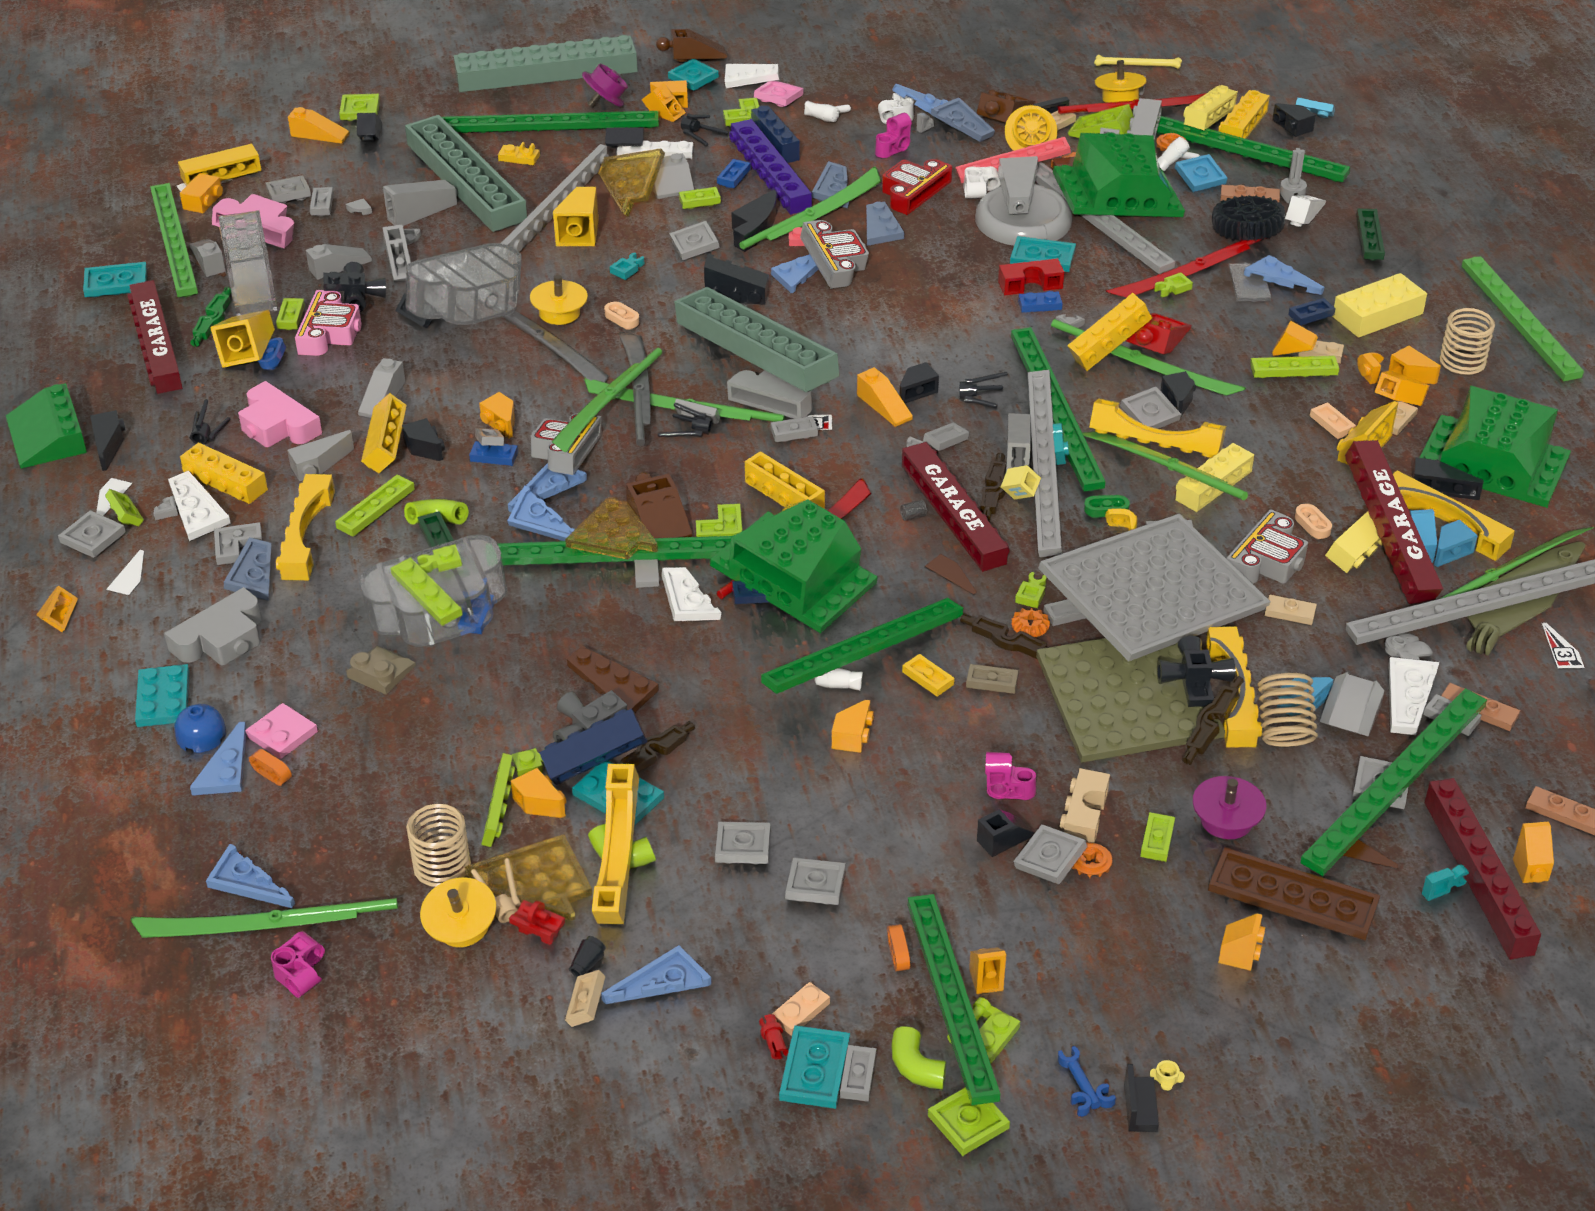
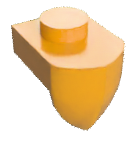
M1378 353L1361 354L1357 359L1359 372L1370 384L1378 383L1380 363L1384 360V357Z

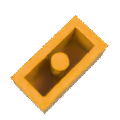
M199 173L180 192L183 209L204 213L223 194L220 177Z

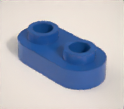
M282 338L270 339L262 359L258 360L262 369L272 370L278 366L286 349Z

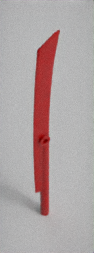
M1206 93L1153 100H1162V106L1191 104ZM1139 100L1059 106L1058 113L1099 112L1127 104L1130 105L1131 109H1134V106L1138 105Z
M1257 239L1256 242L1254 240L1236 242L1203 257H1198L1196 260L1175 269L1128 285L1108 289L1106 292L1128 297L1132 293L1137 295L1155 288V283L1164 282L1166 277L1178 273L1188 276L1250 249L1249 245L1257 243L1261 239Z
M860 478L827 511L841 519L871 495L865 480ZM732 581L717 591V596L720 599H723L732 592Z

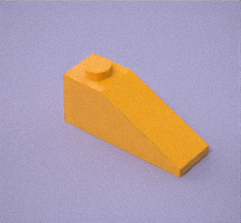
M298 107L294 108L288 116L292 137L343 144L350 134L347 129L313 110Z
M873 367L857 374V396L887 421L897 427L913 419V415L889 379L879 370Z

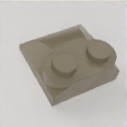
M377 645L367 653H357L350 659L351 667L346 670L347 678L386 695L416 666V663Z

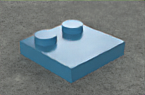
M1210 154L1179 161L1175 164V169L1192 192L1226 184L1228 179Z

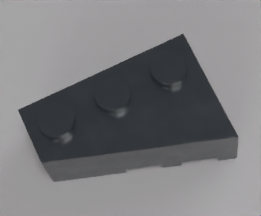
M707 254L704 265L705 287H709L738 303L766 305L769 292V274L746 266L742 268L733 265L732 261H722L713 258L714 255Z

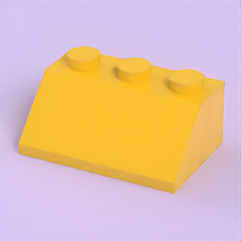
M1393 401L1371 410L1366 417H1362L1355 428H1351L1348 436L1345 439H1341L1338 443L1337 451H1339L1337 461L1349 465L1346 462L1345 454L1354 441L1378 440L1382 448L1392 437L1398 402Z

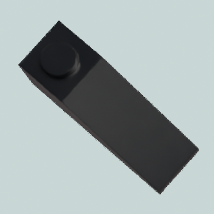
M117 410L90 415L102 471H106L123 442L122 431H126L123 418H118Z
M1415 458L1412 472L1413 479L1446 496L1480 500L1484 480L1439 460Z

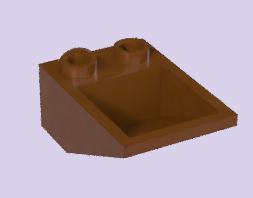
M671 29V40L666 37H660L656 42V47L660 51H667L671 48L673 59L679 62H685L687 59L727 58L724 46L690 29Z
M989 89L988 92L981 93L977 114L1006 123L1009 116L1015 110L1033 105L1035 101Z
M641 472L636 476L635 482L626 484L627 505L645 539L692 537V531L677 487L669 473L652 477L649 473Z

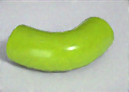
M427 499L408 502L404 508L405 518L410 524H418L417 517L437 511L440 512L444 522L462 524L467 520L469 513L465 503L447 499Z
M606 824L599 825L588 833L592 847L601 859ZM646 836L632 842L630 869L645 866L656 861Z
M911 1027L896 1028L893 1032L891 1044L892 1059L900 1074L913 1084L927 1088L944 1089L946 1061L929 1059L920 1053L921 1034L918 1030Z

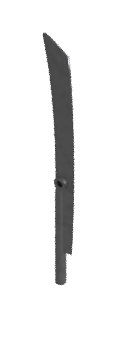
M482 293L477 295L476 299L550 348L588 380L606 382L609 377L607 374L550 332L507 305L500 306Z
M618 332L626 350L629 365L632 366L634 363L642 362L646 358L642 337L636 334ZM647 368L632 381L636 444L640 447L645 444L644 426L650 424V388Z

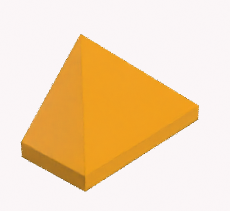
M58 585L36 615L57 630L63 632L78 598Z

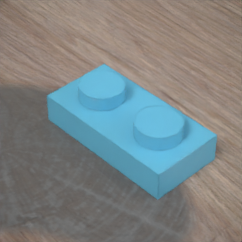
M1297 97L1295 105L1304 106L1322 118L1334 116V105Z

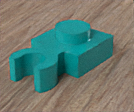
M631 253L628 259L621 258L610 266V273L626 280L638 271V267L645 264L644 256L637 259L636 253Z
M1053 424L1057 465L1066 464L1065 455H1069L1068 441L1064 442L1062 424Z
M1458 865L1452 870L1445 868L1438 872H1431L1425 878L1422 895L1427 901L1450 893L1451 887H1460L1466 884L1467 881L1463 876L1469 874V871L1463 865Z

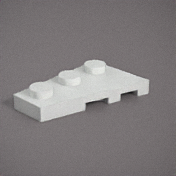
M726 64V88L779 80L778 64Z
M686 567L662 569V579L674 621L721 619V611L718 608H714L707 594L704 595L700 591L699 584Z

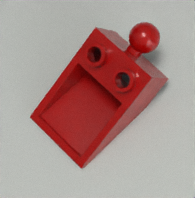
M1150 313L1152 319L1126 339V342L1161 354H1167L1172 352L1189 332L1192 325L1157 313Z

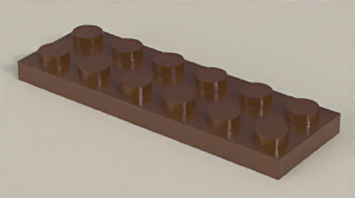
M1224 847L1208 887L1210 892L1365 941L1381 896Z

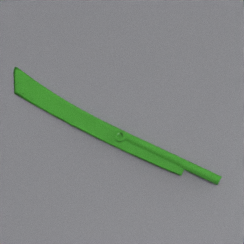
M872 167L855 182L822 202L806 208L804 211L740 242L741 249L744 250L765 238L773 240L791 232L794 228L803 226V222L813 221L881 183L877 167Z
M1053 319L1051 327L1077 337L1085 332L1082 329ZM1119 345L1110 352L1113 355L1165 375L1186 371L1189 377L1194 380L1196 386L1226 396L1246 389L1243 386L1216 380L1162 362L1123 345Z
M656 348L642 362L634 363L590 401L551 442L562 451L567 452L580 432L611 400L615 399L617 394L659 358L663 353L662 350Z
M584 378L589 393L599 394L609 385L598 380ZM623 389L616 395V398L634 402L633 389ZM650 393V405L675 409L674 403L679 398ZM680 399L717 408L720 417L749 421L751 418L771 422L785 420V416L782 414L695 401L693 399Z
M1082 432L1083 436L1145 457L1166 466L1168 470H1174L1241 500H1246L1248 497L1246 491L1227 484L1228 482L1181 462L1177 458L1169 457L1110 433Z
M1595 527L1568 531L1497 568L1486 570L1484 575L1439 599L1476 590L1490 581L1497 580L1500 575Z
M383 899L284 911L273 910L267 913L195 918L131 917V922L143 938L240 932L357 918V913L398 909V899Z

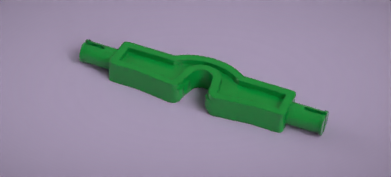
M225 287L223 292L216 294L205 308L207 316H200L192 331L194 336L190 341L192 346L195 347L196 345L198 347L202 339L207 340L212 333L210 327L224 321V312L230 304L231 288Z

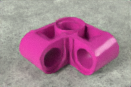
M903 112L887 119V131L876 136L875 155L877 157L888 158L891 155L905 151L909 147L912 122L907 113Z
M986 752L985 774L987 775V793L990 797L995 799L1029 800L1035 796L1036 773L1032 769L1012 766V756L1010 753Z
M298 932L289 941L272 952L271 961L274 978L284 985L295 997L300 998L322 981V978L318 976L311 966L316 965L322 959L325 949L306 932Z

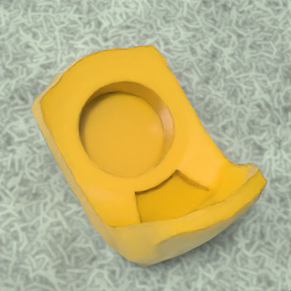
M1114 508L1106 511L1105 517L1109 526L1126 527L1129 531L1137 528L1138 521L1134 512L1128 509Z

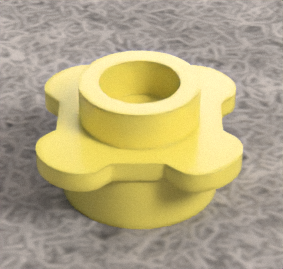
M1170 1060L1161 1061L1156 1069L1150 1071V1077H1154V1080L1159 1082L1161 1088L1167 1091L1171 1090L1172 1086L1177 1082H1183L1185 1077L1184 1073L1180 1072L1179 1066Z

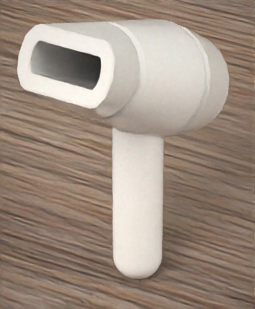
M807 101L805 103L804 115L813 116L826 122H836L839 113L849 112L851 107L850 105L834 107L829 104H817Z
M1178 137L1167 147L1162 156L1158 158V163L1165 172L1179 158L1191 159L1200 155L1187 152L1190 148L1188 142L1184 138Z
M837 668L816 677L815 683L826 688H850L860 691L863 672H851Z

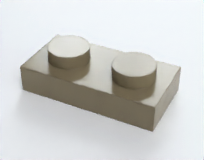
M970 664L966 688L1015 694L1018 670Z

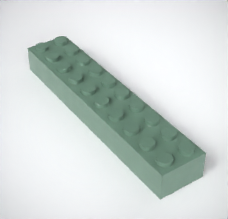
M627 35L453 55L459 92L583 78L582 73L584 71L592 73L599 63L615 70L618 74L637 72L636 50L631 36Z
M440 115L405 125L407 145L441 180H446L455 186L458 193L457 196L492 232L500 231L512 225H518L527 218L526 200Z
M709 287L674 301L678 324L805 392L812 391L814 388L839 377L838 354Z

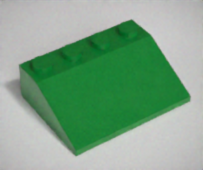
M66 383L44 388L6 415L20 469L87 453Z

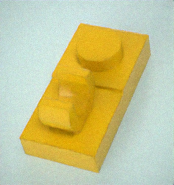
M524 142L521 143L520 147L511 144L503 145L498 153V161L535 165L540 156V150L535 149L534 143H531L529 148L525 147Z

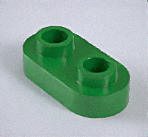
M1122 495L1090 496L1084 502V512L1093 518L1105 517L1108 509L1129 510L1130 501Z

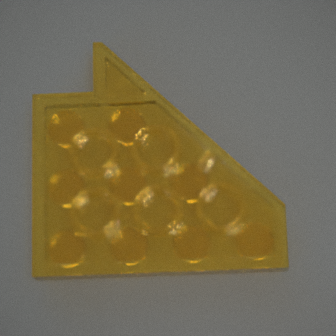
M661 148L604 157L598 174L626 217H629L633 203L649 200L665 156V152Z
M606 498L565 539L566 547L627 560L638 549L651 552L658 551L656 540L630 505L617 498Z
M564 834L465 866L467 878L475 879L471 873V870L475 869L495 897L501 894L511 897L504 862L505 858H509L517 897L522 903L523 900H526L533 904L537 900L545 904L546 910L571 921L575 920V912L570 903L592 896V887Z

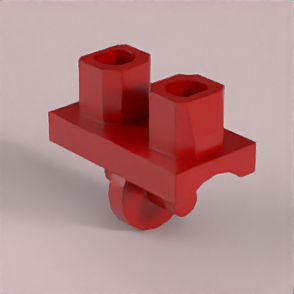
M523 900L519 909L509 917V923L517 926L519 932L526 935L533 933L540 936L542 942L551 945L558 937L559 930L565 924V917L546 910L545 904L537 900L532 904Z

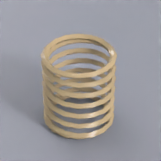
M1474 308L1458 309L1450 313L1440 355V362L1446 369L1460 375L1476 374L1484 370L1495 327V322L1491 316ZM1459 312H1475L1482 314L1485 317L1476 314H1461L1457 316L1454 315ZM1462 317H1473L1487 322L1490 328L1472 320H1462L1454 323L1453 321ZM1474 324L1485 328L1486 331L1484 332L1478 328L1473 327L1457 328L1455 327V325ZM1463 330H1471V331H1475V332H1478V333L1467 332V331H1463ZM1459 336H1460V337H1467V338H1475V339H1478V340H1480V341L1475 342V341H1471V340H1464V339L1459 338ZM1456 343H1464V344H1468V345H1476V346H1478V347H1480V348H1472V347H1468V346H1461V345H1458V344H1456ZM1456 350H1464V351L1472 352V353H1474L1475 355L1464 354V353L1458 352V351H1456ZM1451 351V352H1453V353L1456 354V355H1459V356H1462V357H1466V358H1477V357H1480V360H1477V361H1465V360H1461V359L1455 358V357L1452 356L1449 352ZM1445 354L1452 360L1462 364L1472 365L1481 363V365L1471 368L1461 367L1450 362ZM1447 364L1459 370L1452 369L1451 367L1447 366Z
M1281 673L1267 676L1258 683V691L1262 693L1259 700L1263 703L1259 708L1264 712L1260 717L1265 721L1261 724V727L1265 730L1262 733L1263 742L1272 746L1289 747L1313 742L1318 737V734L1315 732L1317 724L1314 723L1317 718L1313 713L1316 708L1312 704L1315 699L1311 695L1314 692L1311 686L1313 679L1310 676L1300 673ZM1279 678H1302L1308 680L1307 683L1292 680H1281L1265 683L1267 681ZM1295 685V687L1272 688V686ZM1290 694L1302 695L1296 698L1287 699H1264L1269 696H1283ZM1302 704L1292 708H1265L1270 705ZM1302 713L1292 717H1266L1271 714ZM1302 722V724L1293 726H1266L1272 723ZM1282 733H1299L1287 736H1273ZM1310 734L1313 735V736L1310 737V738H1307V739H1304V740H1299V741L1277 742V741H1285V740L1299 739V738H1302V737H1306V736H1308V735H1310Z
M447 804L427 805L415 811L409 818L406 828L413 870L418 880L426 885L436 887L441 883L430 881L444 882L454 878L465 877L469 872L471 860L463 814L457 808ZM436 807H437V808H446V809H434V810L426 811V812H424L423 814H421V815L418 816L419 813H421V812H423V811H425V810H427V809L436 808ZM434 813H448L456 817L438 815L418 823L420 819ZM438 819L450 820L457 824L455 825L453 823L438 822L427 825L426 827L419 830L420 827L424 824ZM438 826H449L457 830L454 831L452 829H438L430 831L420 837V835L423 832L427 831L430 828ZM438 833L453 834V836H438L430 838L425 842L423 841L427 837ZM441 839H444V840H445V841H442V842L431 843V842H433V841H437V840H441ZM439 848H448L442 851H432ZM456 850L455 853H453V854H451V855H449V856H447V857L433 858V857H427V856H425V854H429V855L447 854V853H449V852H451V851ZM461 853V855H460L456 860L451 861V862H449V863H447V864L436 865V864H429V863L425 862V861H432V862L447 861V860H450V859H452V858L458 856V855ZM460 862L456 867L446 871H432L425 868H446ZM461 869L458 873H456V874H454V875H452V876H450V877H445V878L430 877V876H428V875H426V874L423 873V872H425V873L431 874V875H445V874H451V873H453V872H455V871Z

